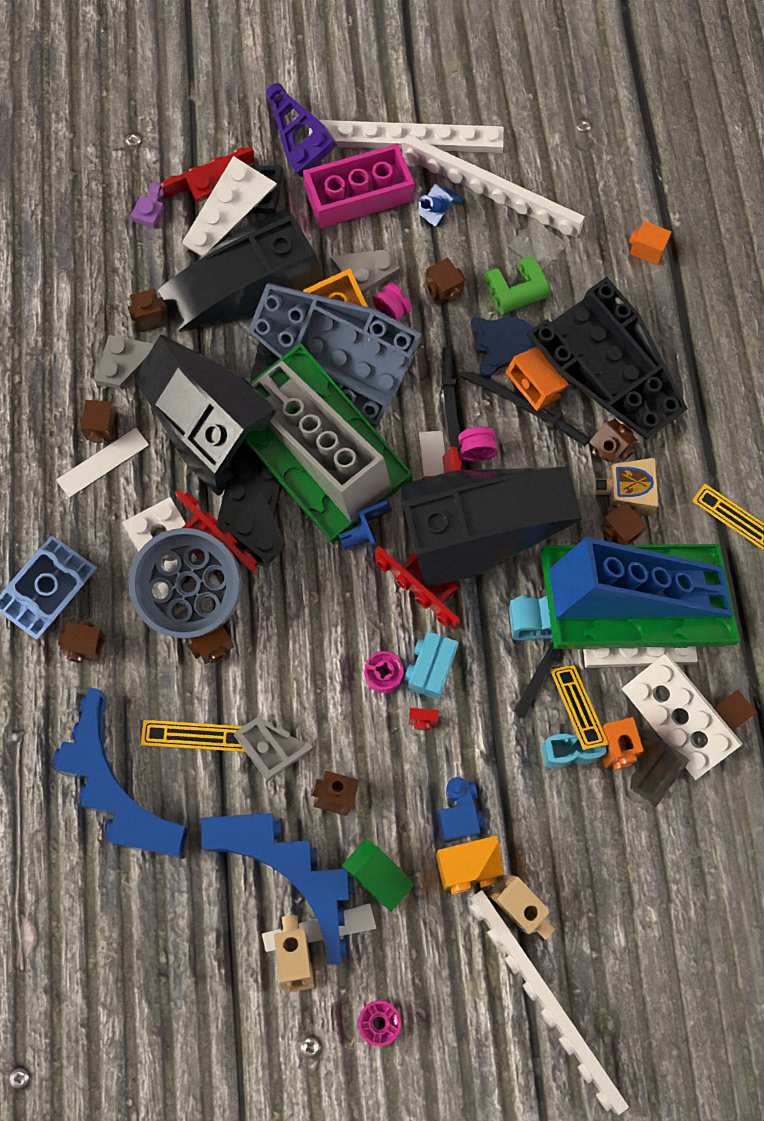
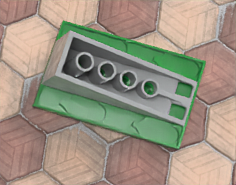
M301 343L250 382L277 409V412L263 432L249 431L244 441L332 545L340 539V533L351 530L362 521L358 512L387 500L401 489V485L407 484L413 479L412 472Z

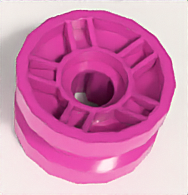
M388 283L382 288V292H378L372 297V302L377 311L397 321L402 319V315L406 316L412 311L410 309L412 306L408 297L405 296L403 298L400 294L402 290L392 283Z
M473 427L461 432L458 436L459 445L462 447L460 449L461 458L465 461L477 462L494 457L498 453L497 444L494 442L496 439L495 431L489 427Z
M380 651L368 658L364 669L365 679L373 691L388 694L396 691L401 686L404 680V667L397 655L389 651ZM386 668L390 674L386 675L383 679L379 671Z
M377 1000L370 1002L362 1009L358 1018V1028L360 1035L366 1042L374 1046H384L395 1040L400 1032L401 1019L399 1012L390 1003ZM376 1017L384 1018L385 1026L383 1029L374 1027L373 1022Z

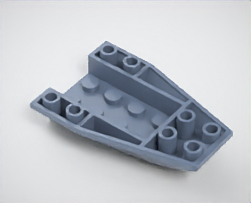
M270 283L266 284L248 330L249 333L280 359L301 343L366 420L376 426L380 424L393 401L417 351L422 334L374 308Z

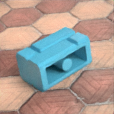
M426 632L424 639L419 638L414 650V654L418 655L415 665L409 664L404 678L409 681L408 689L440 700L459 642L432 632Z

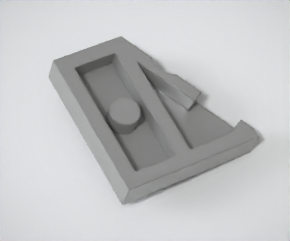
M387 250L334 255L331 257V263L339 273L351 268L362 295L400 273V267Z
M109 335L94 379L96 385L122 390L130 382V378L137 374L154 344Z
M256 717L234 732V737L266 781L272 779L313 749L310 743H304L290 736L289 732L273 727L270 722L260 717Z

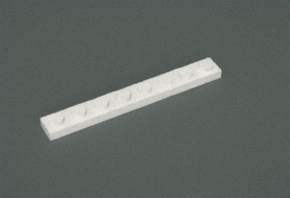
M319 120L328 128L338 144L337 147L380 149L398 144L400 149H403V140L408 134L442 151L503 153L504 127ZM309 128V135H310V134L312 133V129H311V128Z
M408 134L403 140L402 155L409 162L416 163L427 168L432 173H438L449 178L452 182L464 185L475 193L483 194L499 204L507 205L520 214H526L537 219L542 224L552 226L563 234L577 238L581 232L585 216Z
M481 890L470 898L473 903L470 906L473 914L479 922L483 919L491 929L487 932L488 936L497 948L503 947L508 955L505 961L514 974L520 972L526 981L522 985L532 1001L538 999L544 1008L540 1012L550 1028L557 1027L562 1035L559 1039L561 1045L569 1056L574 1053L581 1063L577 1068L588 1084L593 1081L600 1091L596 1094V1097L607 1112L612 1109L614 1113L620 1115L629 1106L485 893Z

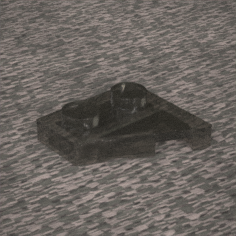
M642 727L639 736L641 737L644 752L634 762L635 772L632 774L630 789L656 808L690 760Z

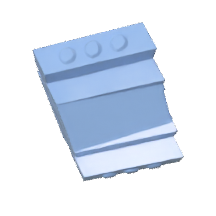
M52 535L1 593L0 613L37 640L97 567Z

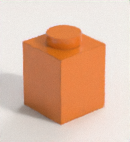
M643 220L640 229H634L630 237L629 243L633 244L630 255L658 265L672 231Z

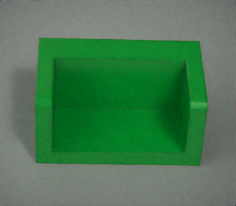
M367 839L342 864V867L390 912L394 910L415 885L378 846Z

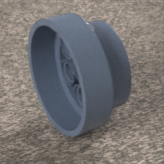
M190 528L168 530L149 540L136 555L129 574V593L138 615L155 631L174 638L200 637L220 628L234 613L242 589L240 568L229 548L214 536ZM197 550H202L205 554V560L200 565H194L191 559L192 554ZM174 556L177 559V567L175 570L168 572L164 567V562L168 557ZM216 570H220L224 574V581L219 586H214L210 581L211 574ZM192 576L195 578L197 585L194 591L188 593L183 588V582L187 577ZM161 583L167 584L169 588L168 595L163 599H160L156 594V588ZM207 597H212L216 602V607L211 613H206L202 608V602ZM181 603L185 604L188 608V614L184 619H178L175 615V608Z

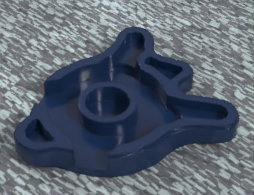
M475 317L471 320V330L478 336L474 349L477 353L487 354V357L480 365V373L484 377L492 376L499 368L509 367L514 356L536 347L526 335L533 327L524 320L515 317H504L493 321Z

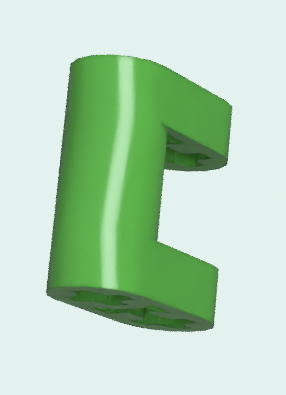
M532 255L519 259L518 267L524 282L510 288L498 268L484 272L486 287L501 315L550 297V288L547 280Z

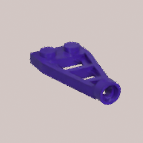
M275 83L267 88L266 97L273 108L285 155L296 174L302 177L303 170L314 167L338 144L324 124L290 97L282 84ZM294 109L299 116L287 126L284 117ZM307 125L312 129V133L296 146L293 134L302 126Z

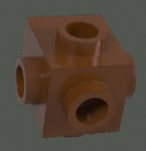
M613 419L605 422L589 442L598 450V454L603 460L613 464L620 460L626 461L635 451L632 447L638 439L633 436L634 433L631 428Z

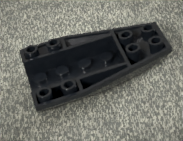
M282 210L234 232L158 289L160 297H163L165 306L179 332L254 317L268 283L303 291L324 281L325 277L316 253L293 214Z
M608 277L588 289L583 300L555 320L550 322L546 319L526 334L559 375L646 440L688 410L641 316Z
M165 335L159 336L135 375L138 386L184 462L217 496H221L234 476L226 466L249 431L263 432L277 412V409L244 377Z
M568 467L457 470L401 485L403 506L426 589L481 575L582 520Z

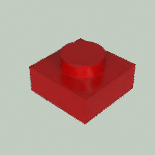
M410 707L408 724L414 725V729L431 730V727H437L439 710Z

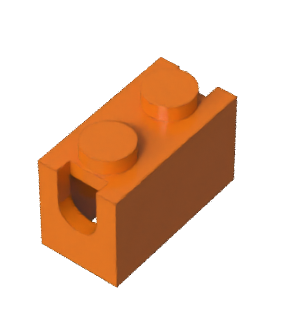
M537 347L514 356L505 372L536 411L558 401L561 398L558 392L567 389L569 385Z
M634 718L622 719L603 725L602 729L609 743L605 745L607 753L602 757L605 768L614 766V770L617 771L631 767V763L636 762V758L644 752Z

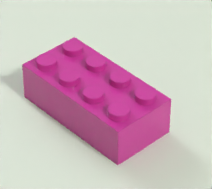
M398 144L303 170L304 188L320 229L414 201V181Z

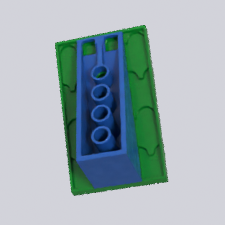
M585 537L577 545L545 546L541 549L554 649L597 650L599 648L634 649L637 647H725L727 645H736L740 642L719 544L621 545Z

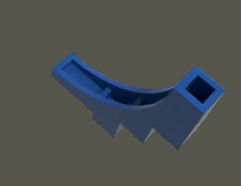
M89 687L87 695H83L80 702V712H82L80 722L76 723L73 728L72 739L74 743L62 741L61 748H57L54 754V770L61 775L87 780V784L84 783L79 794L82 807L87 810L114 815V819L109 820L106 828V837H109L108 842L110 844L182 859L188 829L183 825L163 820L143 809L130 798L117 781L108 762L103 742L102 716L106 696L100 689Z
M273 813L201 818L203 850L206 852H230L251 857L274 868L293 883L306 898L317 917L325 940L328 965H341V958H345L347 955L346 939H340L339 926H345L344 907L338 908V902H350L349 894H355L354 878L348 876V872L345 869L312 871V866H318L317 848H311L310 841L276 843V839H281L280 821H275Z

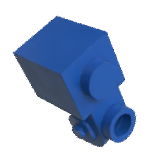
M461 777L452 778L447 784L446 795L450 800L456 801V806L442 809L438 812L444 843L479 836L480 828L484 827L481 810H475L473 799H477L474 781L468 782Z

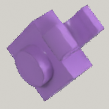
M152 181L148 197L140 195L130 215L133 222L155 229L165 209L164 204L161 203L164 195L160 182Z

